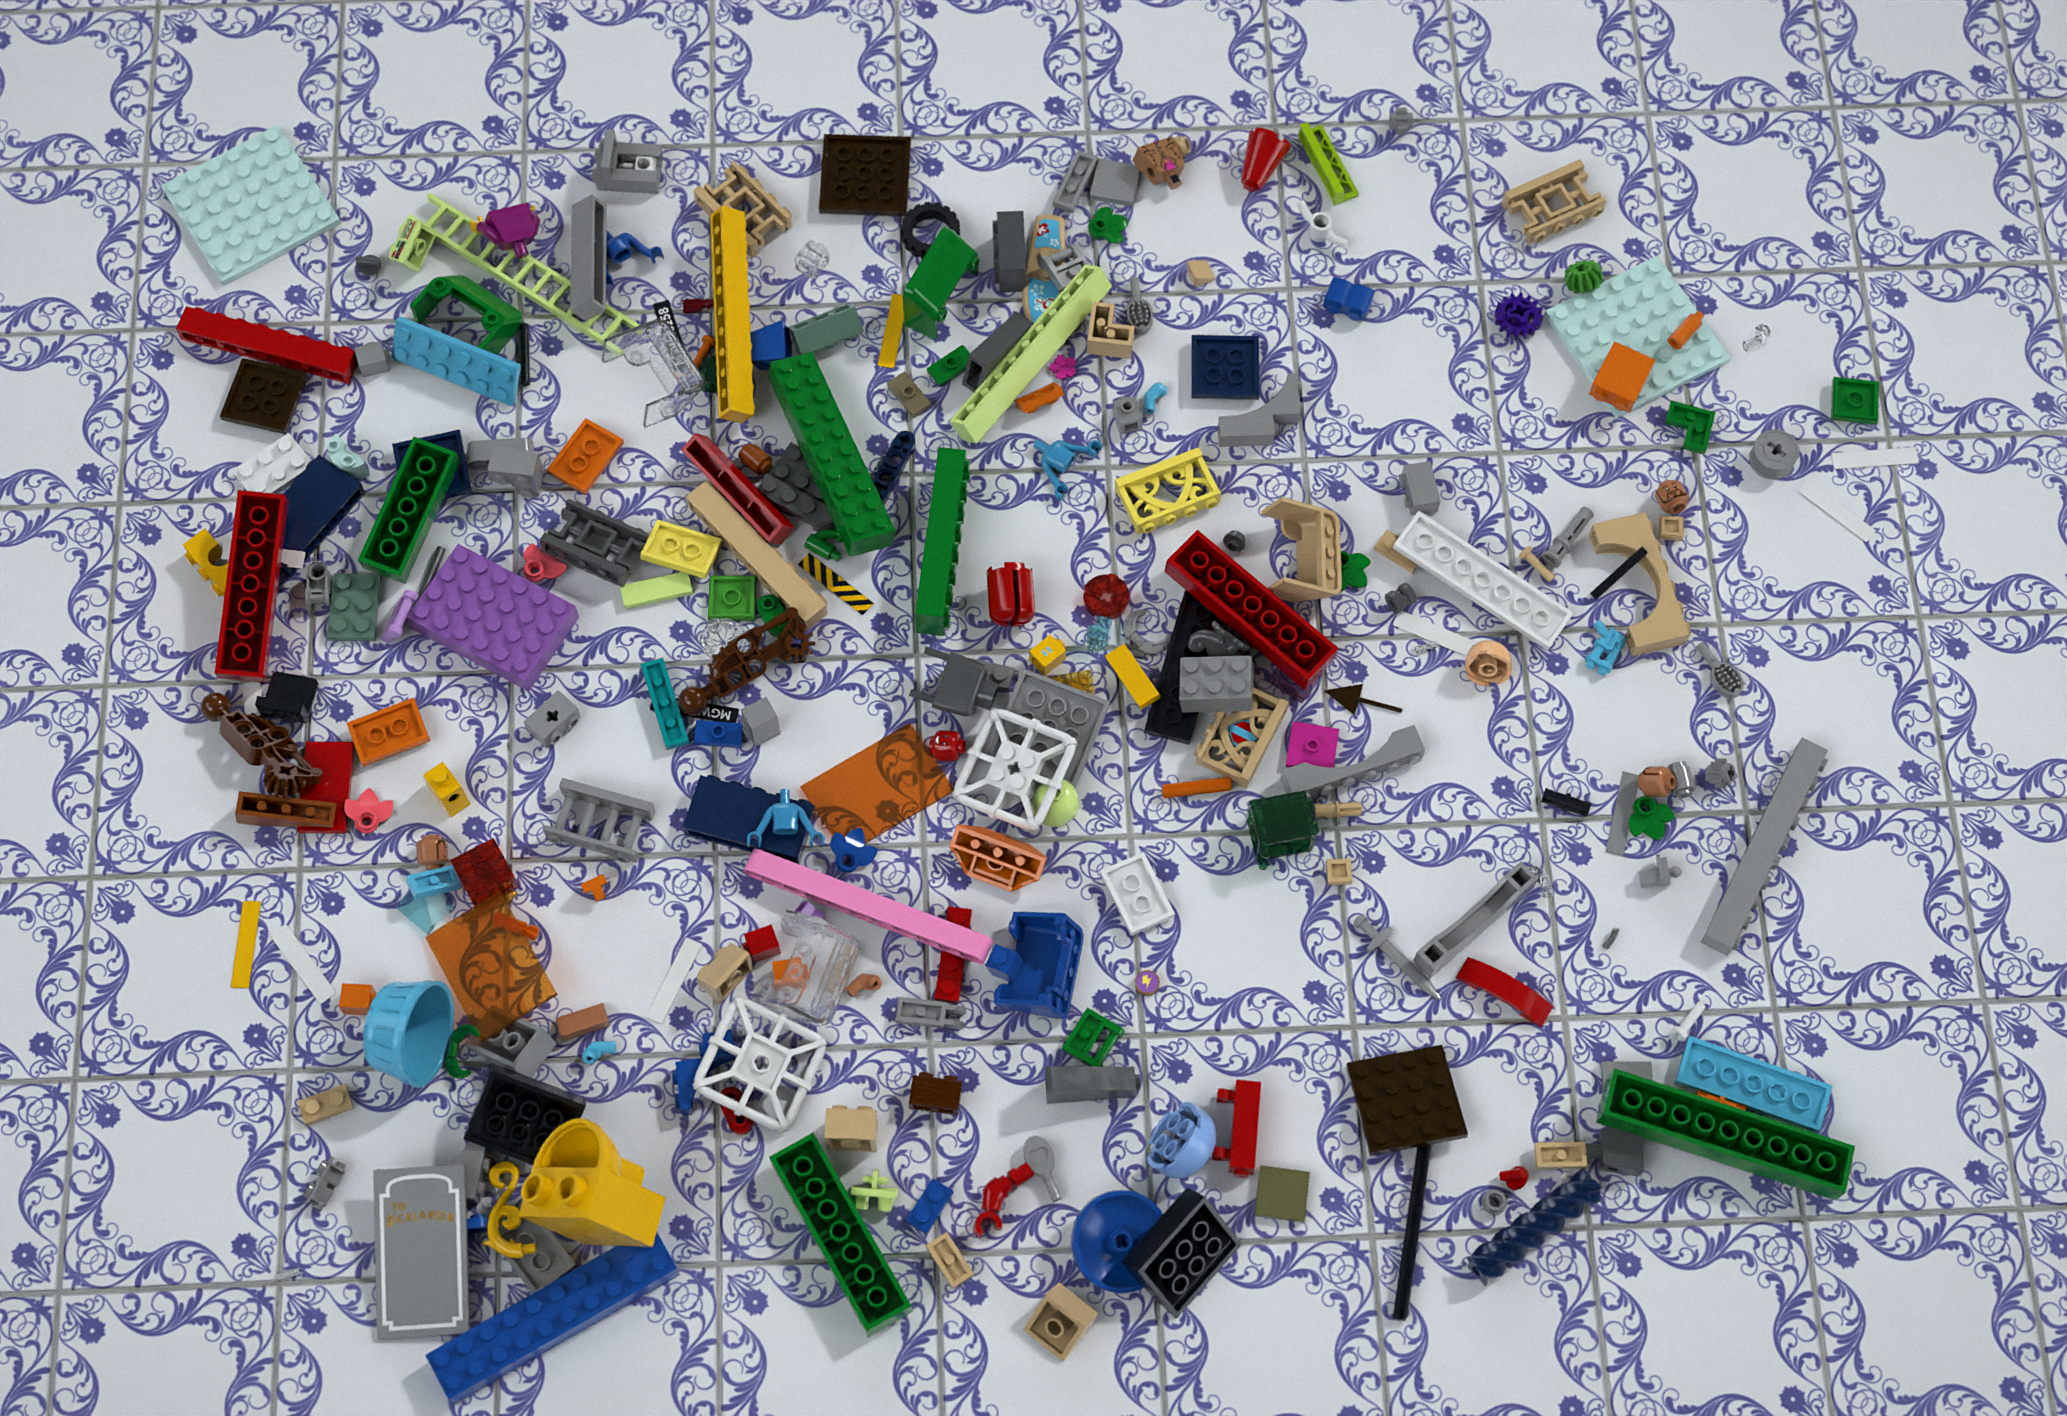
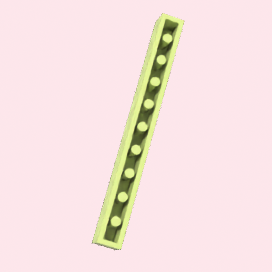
M1084 265L951 418L950 423L962 440L977 444L991 426L998 421V418L1004 411L1011 406L1016 397L1025 390L1029 382L1038 375L1041 368L1053 357L1060 346L1066 342V339L1079 327L1085 317L1091 313L1092 302H1099L1106 296L1112 285L1101 267Z

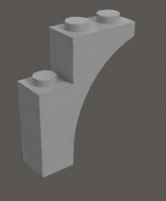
M1297 373L1288 374L1279 393L1264 406L1245 414L1219 416L1217 426L1219 447L1273 445L1274 437L1278 436V425L1299 424L1300 416L1304 415V404L1299 402V396L1302 395V383L1298 382Z

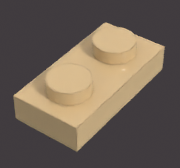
M1386 530L1374 546V550L1413 574L1419 565L1393 549V545L1399 536Z
M346 1084L298 1101L306 1126L354 1109Z
M1537 1142L1534 1144L1536 1169L1587 1168L1585 1142Z
M947 1232L926 1245V1249L952 1289H955L974 1276L971 1268Z

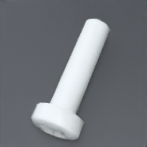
M1697 1002L1680 1026L1673 1027L1671 1033L1674 1038L1679 1041H1686L1688 1038L1687 1032L1706 1008L1704 1004Z

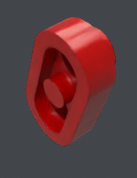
M727 1087L720 1092L727 1097L730 1095L735 1096V1101L737 1102L740 1101L742 1092L736 1087ZM720 1104L729 1128L734 1134L745 1135L752 1130L753 1120L743 1115L737 1116L733 1114V1110ZM743 1117L745 1119L744 1123L737 1124V1118Z

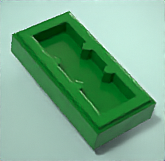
M962 344L929 366L927 373L941 388L965 372L970 352Z

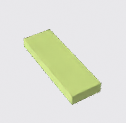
M683 572L625 584L623 588L620 587L625 609L693 595L689 574Z

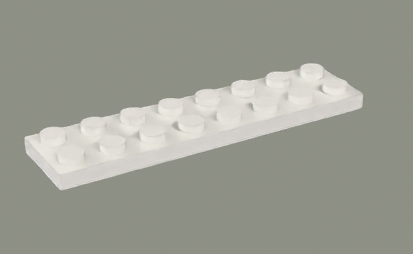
M1420 511L1416 513L1393 545V549L1547 651L1573 615L1572 611Z

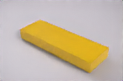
M1125 644L1105 655L1106 660L1141 710L1161 698Z

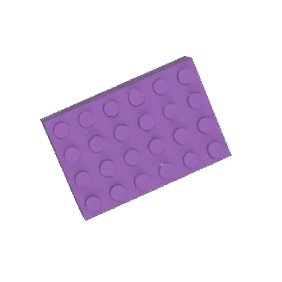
M457 544L406 618L411 629L529 692L579 619V615L575 605Z

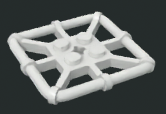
M994 708L990 710V714L986 717L973 747L969 748L967 752L969 755L955 783L954 791L952 792L953 798L965 806L988 814V817L996 820L998 818L1020 828L1035 831L1039 829V826L1044 821L1057 791H1060L1063 786L1061 782L1074 756L1076 746L1078 745L1077 741L1065 732L1041 724L1040 720L1035 718L1031 720L1007 710ZM1002 719L1028 728L1022 745L1010 742ZM994 722L1002 742L995 758L981 752ZM1037 733L1062 741L1061 744L1042 753L1030 749ZM1064 753L1053 779L1039 775L1045 761ZM977 759L992 764L985 779L964 788ZM1018 764L1017 767L1020 768V771L1011 775L1012 766ZM1035 782L1049 787L1035 815L1029 796ZM989 786L1001 790L995 804L992 806L968 797ZM1009 794L1021 798L1028 817L1027 820L1002 810Z
M740 996L735 997L727 1007L714 1036H711L708 1041V1049L695 1074L694 1090H698L704 1097L733 1110V1114L737 1116L743 1115L769 1129L783 1133L788 1131V1127L794 1122L807 1092H810L812 1089L811 1083L825 1054L826 1039H823L818 1033L786 1018L787 1015L784 1013L778 1014L750 999L741 998ZM746 1009L775 1023L769 1039L754 1032ZM736 1011L746 1033L741 1048L723 1040ZM784 1027L812 1041V1043L790 1050L775 1041L781 1028ZM719 1048L736 1056L729 1071L704 1079ZM815 1050L803 1079L786 1072V1068L793 1056ZM764 1058V1064L767 1065V1068L757 1069L755 1060ZM729 1078L747 1085L739 1102L707 1086ZM781 1079L798 1087L785 1117L776 1095ZM753 1088L768 1095L776 1120L745 1106Z

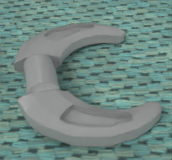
M1136 610L1130 613L1123 624V634L1126 639L1130 638L1139 647L1138 650L1144 654H1159L1165 651L1169 646L1171 634L1168 633L1159 642H1145L1136 633V621L1139 617L1146 614V610Z

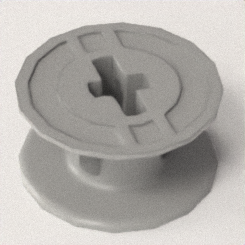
M1772 429L1764 431L1758 436L1750 452L1749 462L1752 469L1765 479L1777 480L1786 477L1792 471L1799 457L1798 443L1791 434L1783 430Z

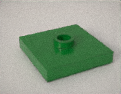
M1833 377L1831 420L1876 425L1878 422L1879 382Z

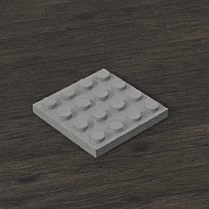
M1022 668L1005 710L1031 720L1033 718L1040 720L1041 724L1065 732L1076 739L1078 745L1063 778L1072 784L1076 790L1111 703L1108 700ZM1002 719L1010 742L1022 745L1028 728ZM998 730L987 755L994 758L1002 743ZM1037 733L1030 749L1042 753L1061 744L1062 741ZM1064 753L1045 761L1039 775L1048 779L1053 778Z

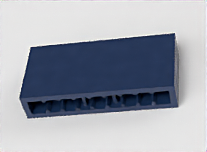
M320 455L307 464L305 471L292 481L291 486L285 493H282L286 495L289 501L283 549L306 552L305 562L365 495L362 484ZM281 562L280 571L289 577H292L299 569L287 567L288 564Z
M700 775L683 824L686 836L752 853L753 849H759L800 864L809 837V833L799 816L798 832L792 835L774 834L771 817L769 824L761 835V846L758 847V840L751 839L750 847H748V834L756 831L766 810L770 806L780 803V793L770 794L759 787L751 789L744 787L743 784L736 781L728 783L721 781L720 778L713 775H708L707 777ZM790 799V803L797 804L805 811L811 824H813L816 815L815 805H812L810 801L805 799H799L798 801Z

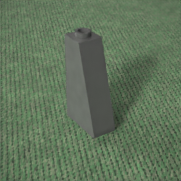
M1018 312L1009 317L969 354L962 385L975 392L1034 323Z
M1046 1066L1045 1069L1047 1104L1136 1097L1137 1089H1141L1140 1074L1135 1075L1134 1067Z

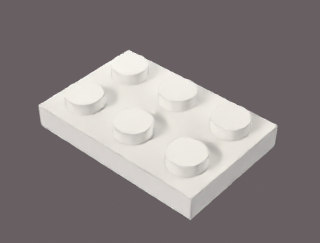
M287 433L233 469L232 473L246 491L279 494L305 471L311 459L290 433Z
M1144 852L1100 870V875L1131 936L1175 917V913Z

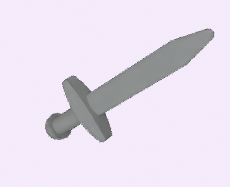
M1359 915L1354 920L1356 928L1360 927L1372 939L1366 948L1367 953L1380 948L1423 991L1437 1000L1441 999L1431 982L1387 940L1393 931L1391 927L1378 932L1366 921L1367 917L1364 915Z

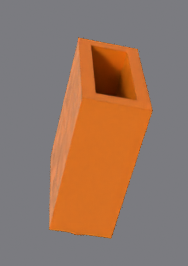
M1614 341L1591 386L1589 395L1598 401H1604L1613 405L1618 410L1630 413L1656 360Z

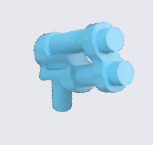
M1598 620L1593 624V627L1601 635V638L1595 640L1592 653L1588 654L1585 658V666L1590 670L1596 667L1598 668L1597 672L1605 676L1611 672L1613 664L1627 640L1614 628H1611L1609 631ZM1602 652L1608 654L1605 660L1600 659Z

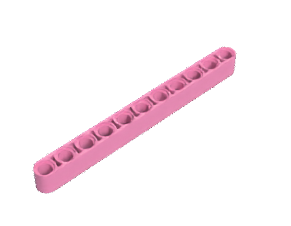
M753 849L743 870L745 874L754 879L977 964H984L994 942L984 934L759 849Z

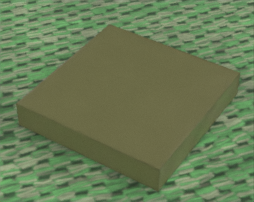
M1260 1165L1254 1216L1304 1223L1310 1172Z

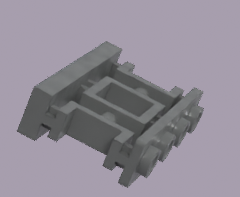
M568 499L565 503L566 507L561 510L562 519L567 521L560 532L551 528L548 529L547 533L544 532L540 538L541 552L623 588L627 582V575H630L632 572L631 564L626 562L632 550L638 553L642 552L649 534L643 529L627 525L620 519L611 518L602 511H595L586 507L581 502ZM578 520L586 523L583 530L575 527ZM592 532L608 539L601 550L585 544ZM569 535L577 538L574 545L566 542ZM619 538L627 541L624 548L615 545ZM609 553L618 556L615 563L606 559Z

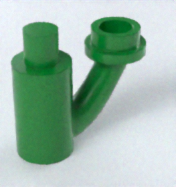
M829 529L815 534L812 533L805 542V548L828 561L833 559L839 562L842 554L836 551V546L825 541V539L838 538L837 542L842 543L837 530Z

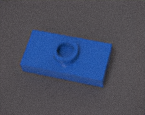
M696 720L694 745L742 748L743 727L741 723Z

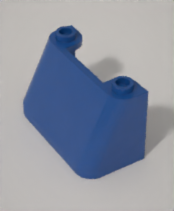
M1013 912L1008 929L1009 933L1017 941L1015 951L1024 962L1014 983L1008 981V984H1000L995 990L994 1004L1003 1009L1055 1019H1065L1070 1009L1084 936L1082 928L1065 913Z

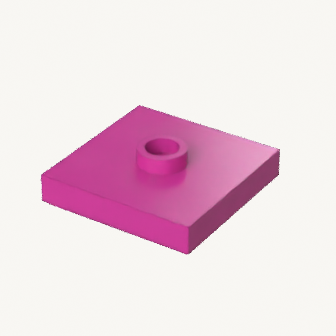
M1293 721L1285 768L1304 762L1315 766L1333 768L1339 729Z

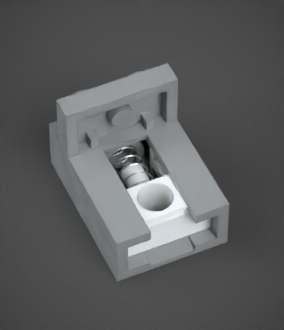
M606 129L605 138H601L599 150H595L594 160L597 165L596 168L592 169V181L596 182L597 190L658 194L663 161L661 145L617 142L615 130Z

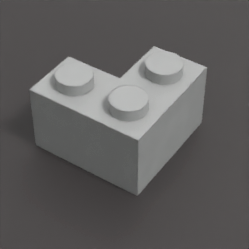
M492 446L487 469L490 480L497 484L513 483L516 493L524 497L540 496L544 469L538 451Z

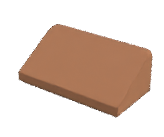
M603 1003L556 1018L563 1041L610 1026Z

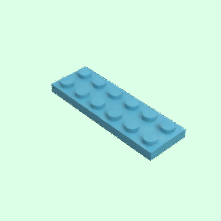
M400 316L396 319L391 358L506 405L512 406L516 402L521 364Z
M1692 1036L1687 1038L1674 1082L1695 1091L1700 1090L1717 1097L1723 1096L1726 1100L1746 1106L1747 1109L1815 1133H1819L1833 1086Z

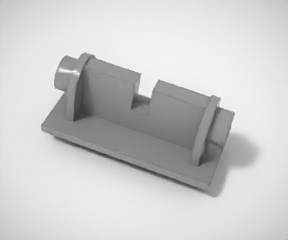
M334 1157L321 1162L316 1171L319 1174L315 1183L310 1182L303 1193L306 1197L303 1203H309L311 1200L313 1201L312 1207L320 1211L322 1207H326L334 1192L327 1188L326 1185L329 1183L337 1187L346 1172L344 1170L346 1165L339 1161L336 1164L332 1163Z

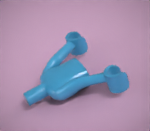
M1037 439L1033 445L1034 448L1043 453L1041 464L1055 488V498L1059 501L1063 500V495L1059 491L1068 493V487L1059 482L1051 467L1061 473H1065L1076 458L1074 452L1089 453L1091 457H1096L1097 452L1093 448L1102 450L1101 442L1097 440L1091 441L1088 446L1073 445L1062 440H1057L1048 446Z
M781 789L780 803L773 804L766 810L756 831L748 834L747 846L750 847L751 839L758 840V847L761 846V835L769 824L771 817L774 834H796L798 832L799 816L802 824L811 836V847H813V840L819 839L822 843L821 847H823L825 837L821 832L815 831L805 811L800 806L790 803V790Z

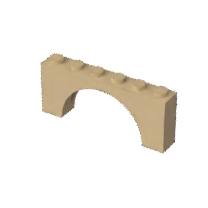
M1645 512L1593 524L1589 532L1596 554L1613 553L1629 558L1641 547L1648 552L1638 564L1646 570L1653 581L1656 590V607L1646 619L1628 627L1625 638L1632 656L1684 645L1691 634L1690 625L1687 621L1685 622L1682 615V603L1677 601L1675 595V584L1669 579L1667 562L1662 560L1660 543L1654 538L1653 523L1651 520H1648Z

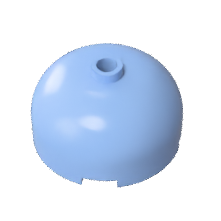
M1191 1102L1181 1103V1108L1174 1113L1168 1111L1156 1126L1148 1143L1154 1145L1150 1155L1147 1156L1148 1164L1170 1178L1181 1179L1197 1173L1208 1162L1215 1148L1216 1128L1212 1119L1206 1112ZM1168 1129L1180 1137V1139L1176 1141L1168 1135L1161 1133ZM1160 1155L1163 1156L1164 1158L1168 1159V1160L1171 1161L1172 1163H1171V1164L1165 1163V1162L1161 1159Z

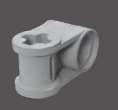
M313 561L307 567L306 606L311 607L312 604H326V606H330L332 574L324 562ZM324 572L321 577H315L317 573Z

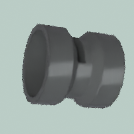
M1406 582L1399 585L1396 591H1390L1385 594L1386 603L1395 614L1403 611L1405 606H1411L1417 602L1414 590Z

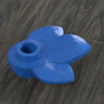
M862 828L851 830L845 837L835 832L830 841L831 850L836 855L835 865L843 873L853 872L858 866L869 865L877 855L878 849L876 847L865 846V836ZM845 856L850 858V864L848 866L844 865L842 862Z

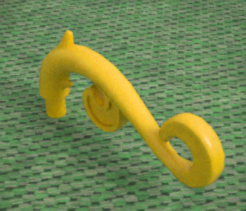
M502 1161L493 1165L489 1170V1182L497 1189H504L505 1184L499 1181L500 1175L510 1173L512 1180L492 1208L487 1225L489 1241H484L483 1244L490 1246L503 1256L523 1258L526 1254L536 1253V1244L516 1243L513 1239H510V1242H508L501 1236L499 1231V1223L502 1218H508L501 1223L507 1230L516 1229L522 1222V1218L519 1217V1209L513 1205H506L518 1184L519 1169L511 1162Z

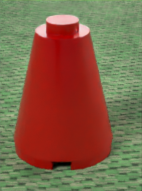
M1255 128V131L1253 129L1250 130L1241 183L1246 190L1255 192L1262 189L1289 152L1291 144L1287 139L1284 138L1281 141L1277 138L1278 134L1264 128Z

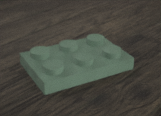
M334 573L327 631L329 641L376 640L382 582L380 574Z

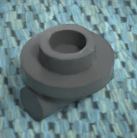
M374 255L356 257V265H358L360 272L364 275H374L381 268L380 258Z

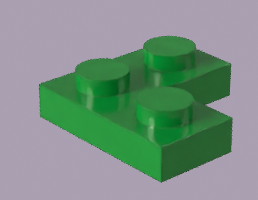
M1671 400L1665 424L1686 429L1682 449L1704 455L1715 412Z

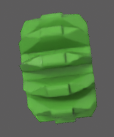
M1584 259L1582 262L1576 261V264L1569 265L1568 269L1565 270L1566 286L1574 294L1579 292L1584 294L1585 292H1592L1593 289H1598L1599 285L1603 283V274L1599 263L1594 262V260L1586 261Z

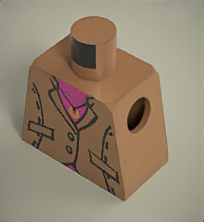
M1173 136L1138 147L1132 161L1153 185L1166 182L1170 189L1174 190L1182 184L1179 177L1185 163Z

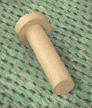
M1530 546L1526 547L1518 557L1521 560L1526 559L1550 583L1555 576L1532 553L1533 549Z

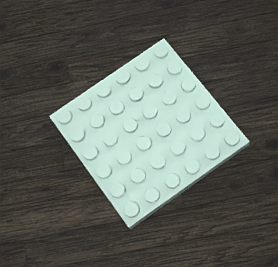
M278 125L161 185L163 192L223 286L341 224L336 212Z
M1658 255L1604 281L1599 285L1598 289H1593L1592 292H1585L1584 294L1580 293L1545 310L1544 313L1546 319L1592 384L1614 341L1656 360L1631 411L1729 363L1731 359L1703 318L1701 320L1702 325L1680 350L1674 349L1669 345L1668 338L1689 314H1695L1697 310ZM1605 402L1616 419L1629 413L1618 410L1613 405Z

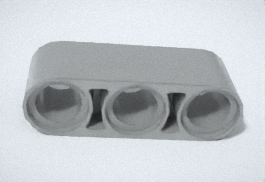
M528 438L471 441L467 445V466L472 470H487L492 446L534 451V442Z

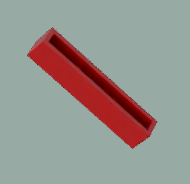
M694 433L681 451L769 543L781 545L795 527L708 436Z

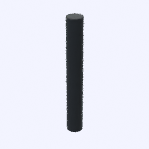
M521 323V385L529 386V324Z
M1643 547L1639 548L1590 592V595L1597 600L1646 556L1648 552Z

